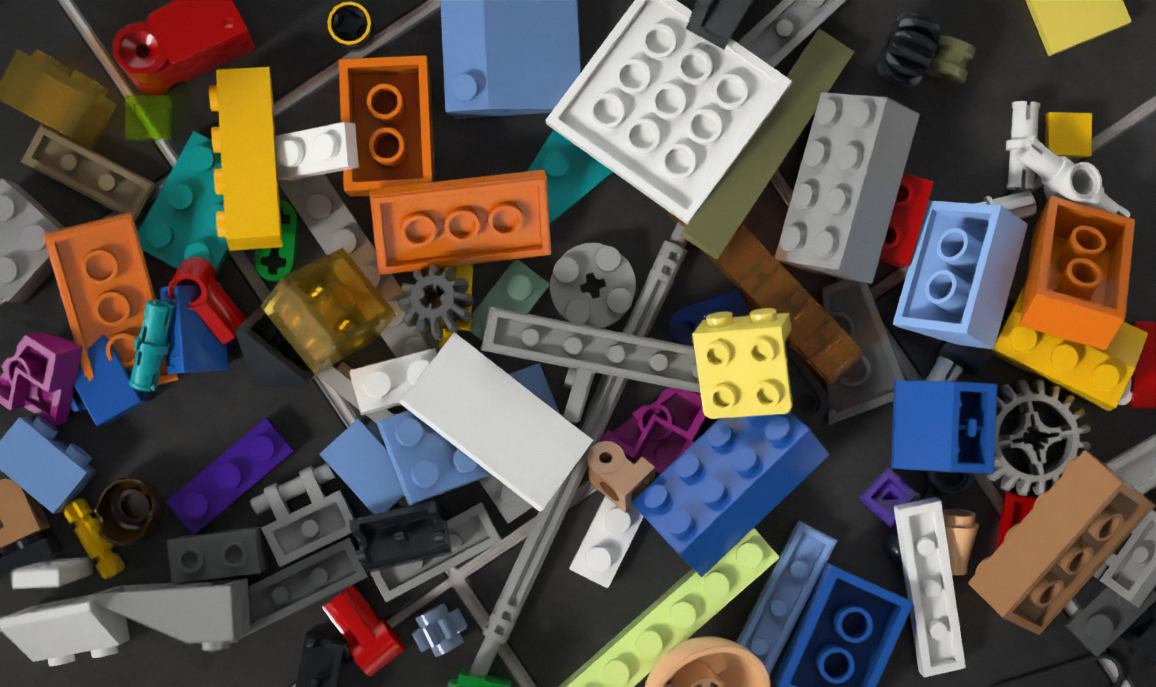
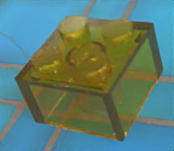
M17 49L0 80V101L94 149L117 106L116 103L105 97L109 89L77 70H74L72 75L68 76L71 69L37 49L34 50L32 56Z
M344 248L283 277L261 305L264 312L315 375L374 342L397 315Z

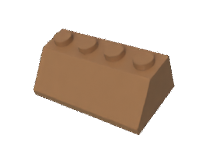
M1086 450L1065 466L1063 475L1050 490L1039 495L1030 513L1021 523L1009 529L1005 535L1004 542L992 556L980 562L976 568V574L968 582L1002 618L1037 635L1044 631L1155 507V504Z

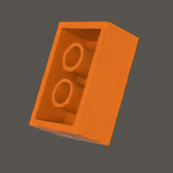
M427 55L339 59L341 123L355 124L359 168L343 170L344 192L350 197L370 196L369 189L436 182L431 65Z
M1050 195L1033 228L1019 326L1106 351L1125 320L1135 219Z

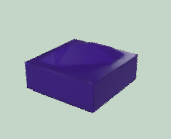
M888 467L859 499L894 530L896 527L894 506L919 501L923 498Z

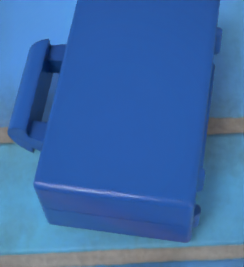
M177 284L173 295V302L175 304L172 303L168 295L169 286L160 288V300L175 306L167 342L170 344L169 352L165 355L167 374L228 369L227 346L235 344L234 339L223 345L195 310H187L188 307H191L188 302L195 300L201 295L200 285Z
M102 335L87 349L94 375L89 382L87 376L85 377L81 362H79L74 386L83 402H80L75 391H73L70 402L73 412L87 409L96 426H107L149 402L148 394L145 391L129 386L131 371L128 368H124L122 359L112 345L110 352L113 359L111 361L108 360L106 356L108 338L105 335Z

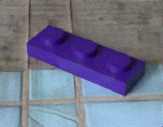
M265 418L166 503L190 532L196 535L296 450L270 419Z

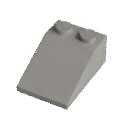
M248 578L203 580L172 584L171 582L123 585L94 594L95 604L186 643H202V650L229 648V644L237 643L240 636L250 631Z

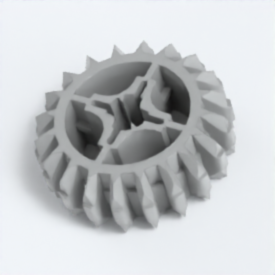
M1021 379L1016 381V393L1008 384L1000 386V394L1003 401L997 397L994 474L988 473L987 478L990 481H995L1003 476L1001 489L1005 491H1010L1017 482V493L1022 496L1028 495L1032 485L1035 495L1039 496L1046 491V482L1052 488L1060 479L1059 475H1063L1065 466L1075 457H1079L1077 455L1078 449H1090L1091 444L1087 441H1080L1079 434L1088 433L1091 428L1089 425H1077L1076 420L1082 418L1085 415V411L1083 408L1069 410L1075 400L1072 394H1066L1058 400L1061 392L1059 385L1052 384L1045 392L1044 380L1035 379L1030 389L1027 381ZM1032 401L1047 407L1056 416L1060 426H1045L1041 422L1038 412L1033 411ZM1018 405L1019 412L1015 413L1016 424L1009 433L999 436L1003 419L1010 410ZM1027 428L1037 433L1049 434L1048 436L1038 437V442H1033L1034 447L1032 444L1012 441L1013 439L1023 438L1024 433H1029ZM1062 440L1057 457L1049 466L1043 469V463L1047 462L1046 451L1052 443ZM1001 449H1017L1022 455L1023 463H1028L1030 473L1025 474L1013 468L1004 458Z

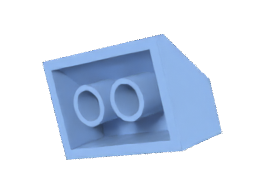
M928 200L893 325L957 345L994 349L1028 224L1003 206Z

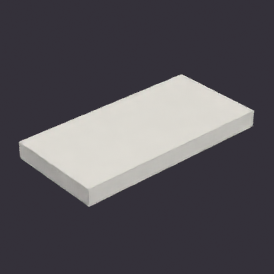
M455 332L399 402L538 511L545 508L593 441Z

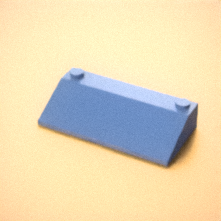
M440 0L445 112L455 119L551 113L581 73L578 0Z

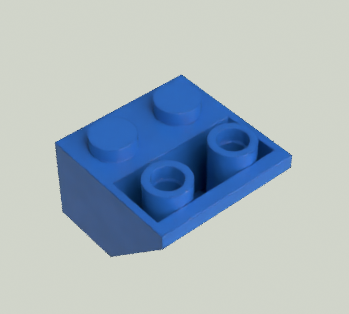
M894 380L891 468L994 474L997 384Z

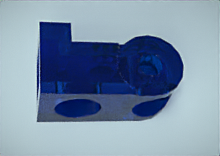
M740 289L675 312L668 326L669 334L673 341L677 344L693 346V332L702 320H705L706 316L712 313L731 312L733 317L749 316Z

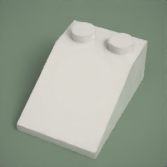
M94 594L38 604L0 618V630L33 662L48 659L49 666L76 661L74 654L91 651L92 658L118 653V645L130 640L126 617L95 604Z

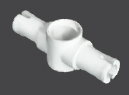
M1034 136L1026 138L1019 146L1020 150L1016 151L1015 158L1041 177L1047 200L1051 195L1124 217H1130V212L1127 209H1124L1104 193L1102 177L1094 165L1088 162L1074 164L1065 156L1059 157Z

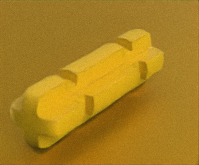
M84 498L76 499L63 508V514L70 524H75L74 532L91 560L96 559L98 562L95 567L101 577L109 579L120 573L125 568V564L118 552H112L113 544L104 540L99 535L98 531L101 525L97 518L91 517L90 514L93 511Z

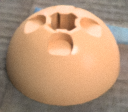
M709 636L692 638L669 649L653 666L645 687H770V679L763 663L747 648L729 639Z

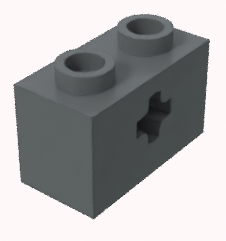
M263 526L180 536L167 540L172 584L256 574L267 570L268 560L265 536L261 529Z

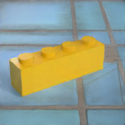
M255 67L216 70L217 85H209L211 112H219V126L211 127L213 152L221 153L222 168L214 169L216 195H223L224 211H216L218 237H226L230 251L283 247L275 148L273 88L270 68Z

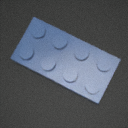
M540 363L509 374L560 414ZM409 410L382 419L377 423L409 506L492 475Z

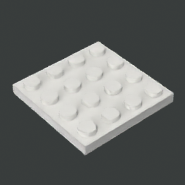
M635 0L545 121L549 127L681 221L688 224L786 93L792 81L733 39H730L723 50L687 30L686 26L692 11L677 0Z

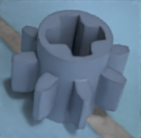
M441 603L415 618L420 628L413 631L412 636L421 652L431 648L435 657H438L464 642L460 632L465 630L468 625L459 608L449 612L445 603Z

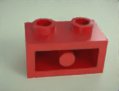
M903 173L878 262L898 268L910 266L933 187V181Z

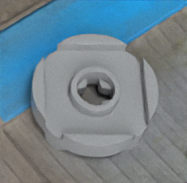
M584 243L568 250L555 263L550 279L551 298L559 314L571 323L601 329L615 324L631 307L636 292L635 274L629 261L616 248L600 243ZM589 274H594L596 280L603 279L606 287L599 290L600 297L592 299L589 292L582 293L580 285L586 283V276Z

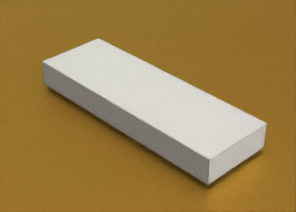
M90 557L49 559L15 569L12 572V588L56 587L93 575V559L91 560Z

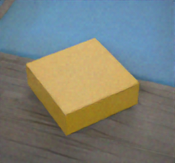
M1048 112L1045 114V147L1059 157L1088 158L1092 156V113Z

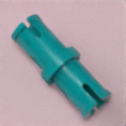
M150 299L146 300L140 335L135 337L133 344L136 354L129 380V386L147 392L151 390L156 391L158 388L163 357L168 354L170 348L167 338L175 308L171 303L153 299V301Z

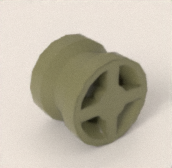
M941 36L937 45L938 49L926 73L946 82L963 84L968 76L965 69L967 62L974 58L976 48L960 39Z

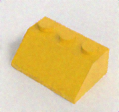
M1024 283L1015 301L1016 303L996 340L995 348L992 349L990 355L1050 384H1057L1061 389L1107 411L1115 409L1136 368L1148 333L1123 321L1105 351L1019 326L1025 288Z

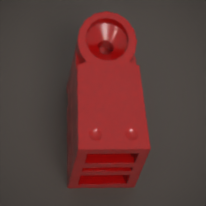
M174 0L149 14L147 20L127 25L121 29L114 38L112 50L115 60L139 91L147 95H160L166 93L181 81H190L251 53L256 48L249 30L232 0Z

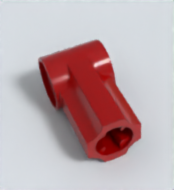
M201 257L185 259L170 281L168 295L172 303L175 304L173 302V295L176 285L187 284L185 279L196 281L200 285L202 293L195 300L188 302L191 307L186 309L195 310L224 345L236 337L235 332L237 328L247 318L216 281V270L208 260Z
M354 584L322 607L349 643L348 650L353 659L369 677L406 651L403 642L394 629L384 619H379Z

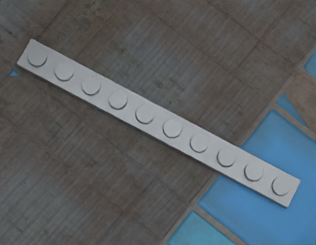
M322 174L290 181L278 179L280 187L394 356L398 358L433 348L438 353L440 351L438 348L439 342L435 340L431 331L421 338L415 332L416 326L407 327L404 323L403 317L407 312L400 310L398 300L407 297V295L403 292L393 274H378L375 247L327 176ZM493 475L479 480L507 523H510L533 507Z

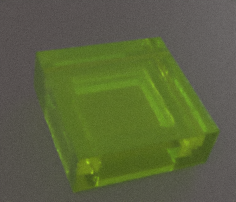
M169 95L125 96V139L172 140V98Z

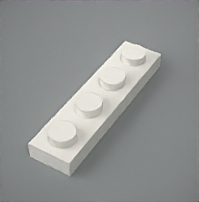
M933 497L894 506L907 598L914 602L910 610L918 671L922 676L928 677L964 669L966 666L941 500Z

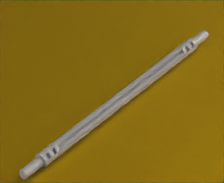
M680 219L669 242H663L622 333L648 338L688 252L684 249L688 240L680 236L687 224ZM606 374L602 375L578 426V429L593 441L545 508L539 511L501 595L495 604L494 610L489 617L488 623L482 632L485 638L471 666L470 672L487 675L500 645L507 643L509 635L588 467V451L600 441L628 379Z

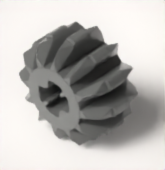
M431 264L428 276L424 277L419 270H414L415 285L402 283L401 289L407 297L398 300V307L401 311L407 312L403 317L406 326H416L415 332L421 338L432 331L435 340L441 341L443 329L448 328L452 334L455 332L458 335L459 329L455 322L457 320L462 322L470 321L471 316L464 309L474 304L472 295L465 293L469 288V284L465 278L456 279L457 274L451 267H448L440 274L437 265ZM438 296L442 305L434 309L430 300Z

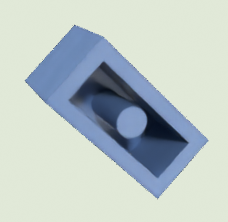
M37 416L35 419L33 417H19L0 440V470L53 514L63 512V508L75 500L98 472L89 464L92 458L77 445L71 443L67 446L56 437L59 431L40 416Z
M358 418L319 454L373 514L389 511L405 497L379 428L373 420L367 423L363 418Z

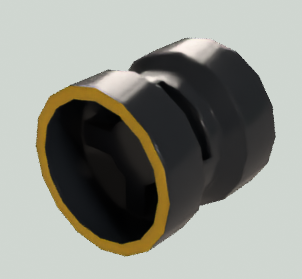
M351 1L343 2L335 6L330 12L327 21L328 30L339 47L354 53L361 52L370 46L374 40L375 26L363 6Z

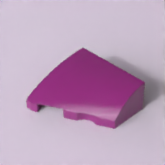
M41 333L25 335L17 345L15 355L7 358L1 365L3 373L0 375V404L10 411L25 407L52 426L67 423L70 402L74 391V382L83 347L52 335Z
M669 387L660 393L659 398L652 404L643 405L633 412V417L612 432L610 430L606 431L600 440L612 441L618 444L623 449L624 454L635 461L643 457L655 467V472L661 475L707 431L713 419L705 416L701 395L693 391Z

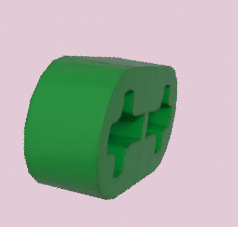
M280 200V208H283L284 215L290 217V222L281 226L283 247H279V257L286 260V266L279 267L277 274L272 275L271 268L264 265L265 258H272L274 248L255 249L254 256L255 269L258 274L272 282H283L290 278L294 273L297 261L300 226L299 214L291 204Z

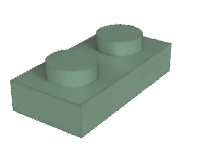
M515 259L471 315L473 322L470 332L483 341L489 307L528 314L549 288L550 284L521 261Z

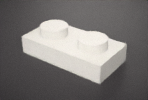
M342 122L275 136L277 173L280 180L290 181L359 168L354 123Z
M433 348L350 370L349 374L361 415L401 405L399 402L437 355L436 349Z
M605 496L569 569L608 588L644 516L634 506L625 513Z

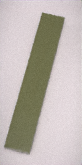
M818 28L786 76L792 81L791 86L695 212L680 236L716 260L720 257L815 113L821 92L828 93L854 54L853 50Z

